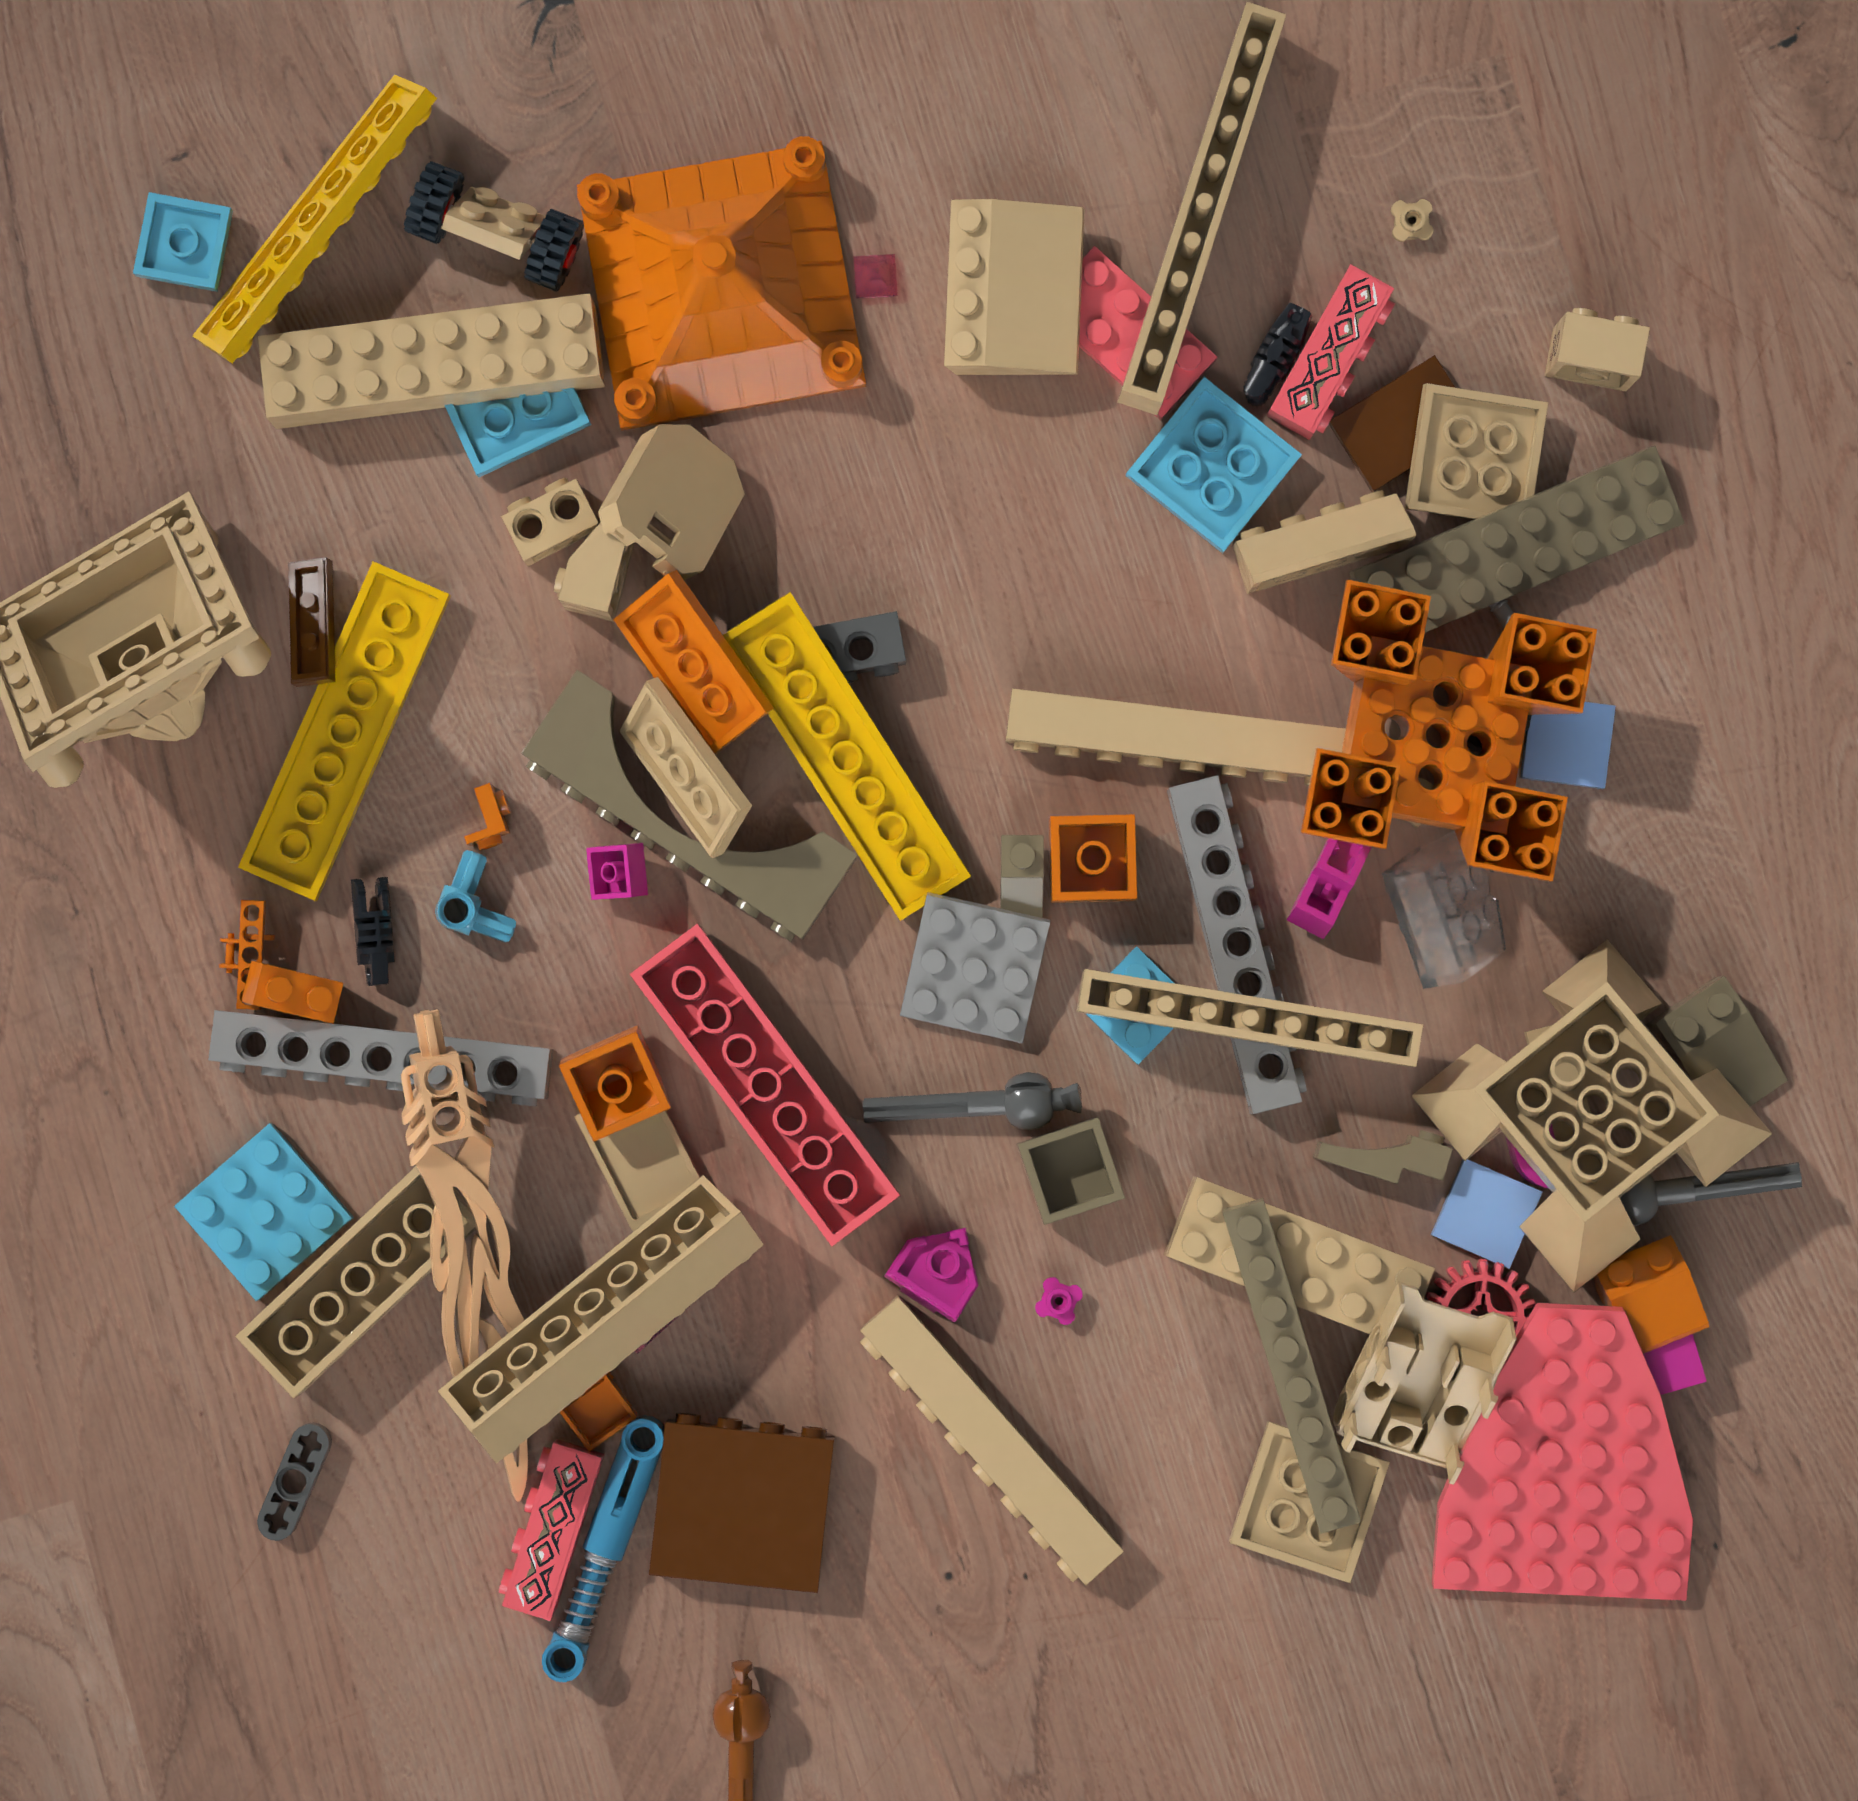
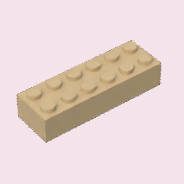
M416 1166L235 1336L292 1398L306 1391L432 1272L430 1231L435 1205ZM453 1187L461 1212L464 1237L466 1239L476 1230V1225L465 1198ZM443 1233L441 1241L440 1259H442L445 1255V1242Z
M1193 1176L1164 1255L1245 1286L1222 1210L1255 1199ZM1265 1203L1297 1307L1370 1334L1373 1327L1378 1323L1397 1282L1417 1287L1424 1299L1435 1268Z

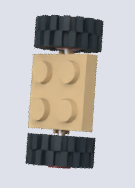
M433 161L427 163L425 170L420 174L419 182H416L414 194L410 197V206L406 210L407 217L404 221V231L435 244H439L446 235V231L519 260L530 248L531 254L527 258L524 278L557 292L560 290L566 276L568 277L571 265L575 261V254L579 250V241L583 236L584 221L554 209H550L545 216L538 213L529 204L512 203L500 198L495 191L484 187L475 188L471 186L461 197L460 194L463 191V182L465 180L464 174Z

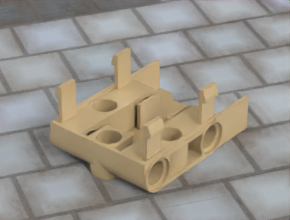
M1397 1282L1336 1403L1333 1424L1336 1427V1434L1344 1437L1341 1442L1344 1450L1350 1453L1355 1442L1360 1441L1447 1468L1449 1483L1454 1485L1464 1466V1462L1460 1461L1459 1454L1481 1413L1483 1418L1488 1419L1498 1400V1396L1494 1395L1493 1389L1498 1375L1517 1340L1513 1318L1496 1312H1490L1479 1317L1424 1300L1417 1287Z

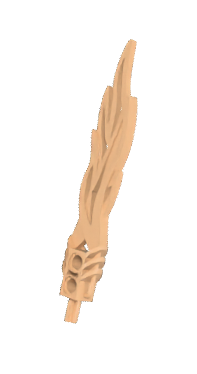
M436 1009L420 1011V1013L413 1015L420 1053L409 1055L411 1065L403 1069L401 1073L406 1102L402 1111L403 1125L410 1124L406 1131L407 1146L413 1143L409 1154L411 1166L415 1165L435 1205L430 1231L431 1270L435 1287L439 1292L443 1291L442 1334L448 1363L454 1378L479 1358V1331L486 1351L502 1339L494 1326L480 1317L482 1287L490 1307L505 1328L507 1334L521 1324L524 1318L515 1302L508 1283L510 1239L507 1227L497 1204L488 1191L491 1147L494 1148L493 1139L485 1134L484 1124L491 1127L489 1119L482 1114L480 1104L487 1107L486 1099L477 1091L471 1059L466 1055H459L452 1046L445 1047L439 1010ZM460 1063L464 1064L468 1086L464 1084ZM438 1065L446 1066V1078L438 1084H430L428 1082L430 1070ZM410 1074H413L415 1089L413 1092L409 1077ZM444 1107H453L455 1109L453 1120L446 1125L436 1124L437 1113ZM464 1138L455 1157L436 1145ZM453 1187H457L465 1198L472 1212L478 1236L474 1234L472 1239L470 1270L462 1216ZM486 1216L492 1229L496 1265L488 1242ZM443 1233L445 1242V1255L442 1259H440L441 1241ZM455 1309H456V1322H457L458 1340H459V1346H460V1352H461L462 1363H461V1360H460L459 1355H458V1352H457V1346H456V1340H455V1331H454V1315H455ZM527 1439L517 1448L516 1462L513 1452L503 1458L511 1493L518 1502L521 1501L526 1488L528 1472Z

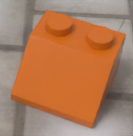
M639 1025L563 1057L559 1063V1068L593 1142L671 1108L656 1063Z
M1671 1235L1619 1256L1594 1277L1596 1291L1603 1305L1622 1307L1643 1354L1710 1327L1690 1270Z

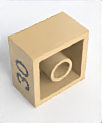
M1574 308L1572 313L1566 312L1553 327L1545 376L1627 391L1641 377L1650 327L1640 326L1639 320L1636 318L1615 316L1614 320L1598 318V312L1594 310Z

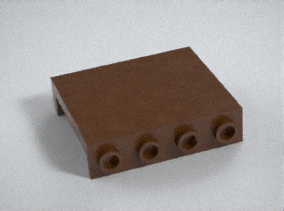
M676 1413L675 1420L668 1419L665 1422L649 1575L818 1593L835 1437L826 1436V1428L802 1426L801 1433L784 1431L785 1424L775 1422H760L759 1428L742 1427L743 1420L736 1418L718 1417L717 1424L702 1423L701 1415Z

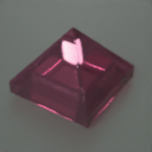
M895 254L853 256L856 299L897 296Z

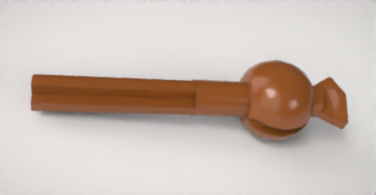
M738 1660L731 1662V1669L735 1675V1678L731 1679V1689L720 1694L714 1703L712 1716L715 1729L720 1737L729 1741L728 1801H753L754 1740L761 1738L769 1728L771 1714L768 1701L764 1695L752 1689V1679L748 1677V1673L752 1670V1662L750 1660Z

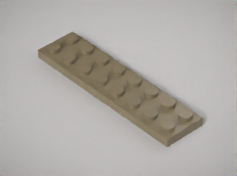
M1650 446L1350 571L1349 574L1353 581L1431 596L1425 632L1685 523L1656 446Z

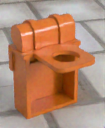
M611 1372L604 1375L588 1388L581 1397L575 1399L560 1411V1414L589 1452L637 1418V1412L613 1381L614 1377Z

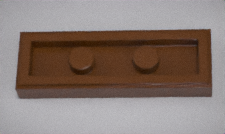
M325 557L288 563L291 684L296 687L336 682L333 561Z

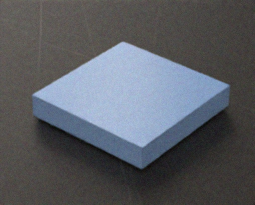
M1584 702L1583 713L1532 715L1530 726L1525 736L1520 778L1605 789L1616 706Z
M1469 1159L1466 1161L1462 1160L1431 1235L1494 1263H1502L1504 1267L1510 1269L1525 1234L1519 1226L1535 1211L1542 1191Z

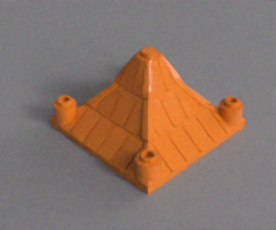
M800 136L792 139L786 148L616 179H612L603 173H594L586 176L580 184H577V198L584 221L614 389V403L617 408L621 431L866 387L862 356L822 141H817L809 136Z

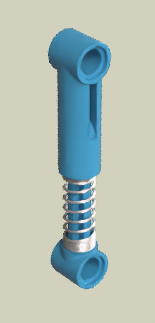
M643 1415L637 1417L626 1426L622 1433L619 1447L582 1546L587 1550L585 1552L586 1555H584L587 1560L585 1566H580L583 1569L581 1577H576L579 1580L577 1588H572L575 1591L573 1599H568L571 1602L569 1610H564L567 1616L565 1620L560 1621L559 1630L554 1631L551 1641L542 1655L544 1672L556 1682L572 1681L580 1674L586 1664L587 1651L590 1645L588 1639L591 1636L590 1633H592L590 1629L594 1627L591 1622L592 1618L598 1616L595 1610L596 1607L602 1605L599 1599L600 1596L605 1595L604 1585L609 1584L608 1574L613 1573L612 1568L617 1564L616 1561L623 1560L663 1449L665 1427L660 1420L653 1416ZM639 1427H647L652 1430L655 1435L654 1446L648 1449H641L636 1446L633 1441L634 1430ZM633 1459L639 1460L627 1497L624 1498L620 1496L631 1462ZM559 1648H568L575 1655V1665L570 1668L558 1666L554 1660V1651Z

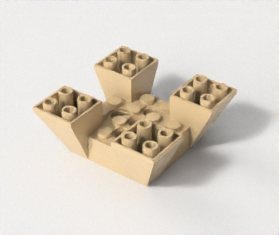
M1608 939L1542 991L1543 995L1559 1012L1562 1018L1509 1061L1506 1062L1481 1045L1475 1044L1411 1096L1464 1161L1468 1160L1503 1132L1547 1185L1552 1194L1519 1227L1573 1293L1640 1240L1620 1197L1671 1156L1677 1153L1702 1184L1707 1187L1772 1135V1132L1717 1068L1691 1081L1642 1024L1641 1020L1657 1009L1662 1003ZM1561 1063H1571L1577 1068L1579 1076L1570 1082L1562 1081L1557 1077L1555 1067ZM1622 1069H1631L1637 1073L1640 1083L1636 1087L1625 1088L1617 1081L1616 1073ZM1591 1095L1599 1096L1606 1104V1111L1599 1115H1592L1584 1109L1583 1100ZM1556 1122H1564L1571 1127L1573 1137L1565 1142L1556 1141L1550 1135L1549 1127ZM1619 1128L1628 1130L1633 1135L1634 1144L1629 1148L1617 1147L1611 1140V1132Z

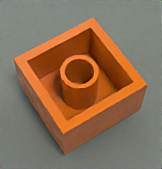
M1135 814L1050 816L1051 903L1135 901L1137 899Z

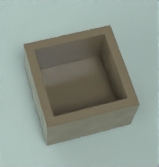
M1098 1117L1017 1143L1044 1225L1125 1199Z

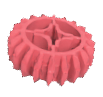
M1486 1259L1478 1260L1476 1272L1473 1271L1469 1260L1462 1261V1275H1459L1454 1267L1449 1266L1446 1272L1452 1281L1447 1284L1443 1279L1436 1277L1434 1283L1442 1289L1441 1294L1437 1295L1433 1292H1427L1425 1295L1428 1300L1448 1307L1452 1297L1459 1289L1475 1282V1290H1472L1469 1302L1461 1307H1453V1309L1471 1314L1472 1310L1477 1311L1476 1306L1481 1305L1482 1310L1486 1312H1496L1512 1317L1516 1337L1529 1315L1524 1314V1309H1529L1536 1305L1534 1299L1521 1300L1520 1298L1530 1289L1528 1284L1522 1283L1516 1287L1512 1286L1518 1278L1516 1271L1512 1270L1504 1278H1501L1504 1264L1496 1262L1491 1272L1488 1273V1262ZM1488 1282L1494 1283L1504 1291L1510 1301L1512 1312L1496 1310L1492 1306L1490 1293L1488 1292Z

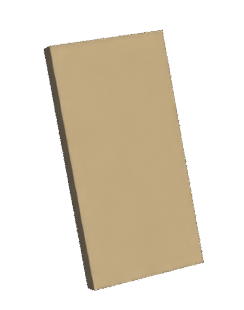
M658 677L650 679L643 686L620 729V733L709 856L715 858L724 854L751 809L752 804Z

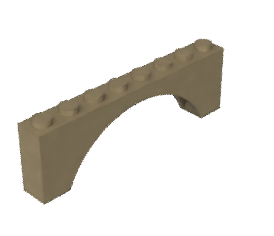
M576 670L521 754L530 760L526 767L546 781L551 774L563 781L564 785L560 790L576 801L582 803L585 797L599 805L595 813L614 826H617L620 820L634 828L630 836L643 843L649 849H652L655 843L669 851L665 858L667 861L684 872H687L690 866L704 875L700 882L720 896L725 889L739 898L735 904L738 908L755 919L761 912L774 921L770 929L791 942L795 935L804 940L857 860L858 854L822 831L808 840L777 850L762 852L725 850L724 854L711 858L700 842L688 838L659 819L638 796L621 764L614 734L615 696L611 691L579 670Z

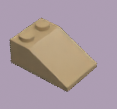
M600 522L569 558L566 569L559 568L554 592L558 593V600L565 610L614 622L613 619L616 616L634 543L626 546L611 533L604 535Z

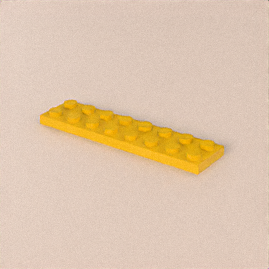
M394 74L192 337L232 364L237 358L244 356L251 348L253 337L262 325L268 324L275 317L279 309L278 304L284 296L296 289L302 282L304 271L313 259L320 257L326 251L330 243L329 238L335 230L347 223L353 216L355 205L364 193L371 191L377 185L381 178L380 172L386 164L399 156L404 150L406 139L415 127L422 125L428 119L432 112L431 106L437 100V97L427 88Z
M372 561L335 646L336 682L318 684L238 868L311 900L318 901L451 598L450 594Z
M791 591L723 634L774 707L768 713L769 717L900 921L925 905L927 892L942 895L971 877L969 871Z

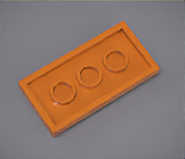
M677 570L665 575L613 619L654 678L658 677L714 754L719 753L774 709Z

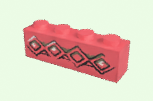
M1350 264L1267 414L1268 418L1308 440L1311 439L1315 430L1322 434L1324 433L1335 411L1328 408L1335 394L1344 397L1355 375L1348 372L1355 358L1364 361L1375 341L1374 338L1368 336L1375 322L1384 325L1395 305L1394 302L1388 300L1394 290L1393 287Z
M559 1439L553 1442L552 1448L544 1446L537 1466V1471L543 1473L539 1489L531 1487L524 1508V1512L531 1513L526 1529L518 1528L511 1552L518 1554L513 1570L505 1569L498 1593L505 1595L502 1606L548 1621L552 1620L605 1454L594 1450L589 1452L584 1447Z

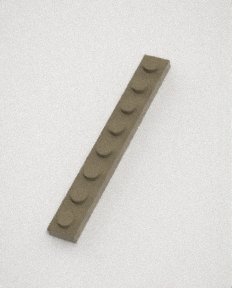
M1264 1198L1223 1209V1216L1320 1534L1360 1523V1515Z

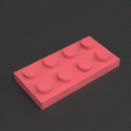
M1094 246L1082 261L1079 347L1123 386L1151 296ZM1187 329L1163 403L1158 414L1155 415L1159 420H1162L1217 360V356Z

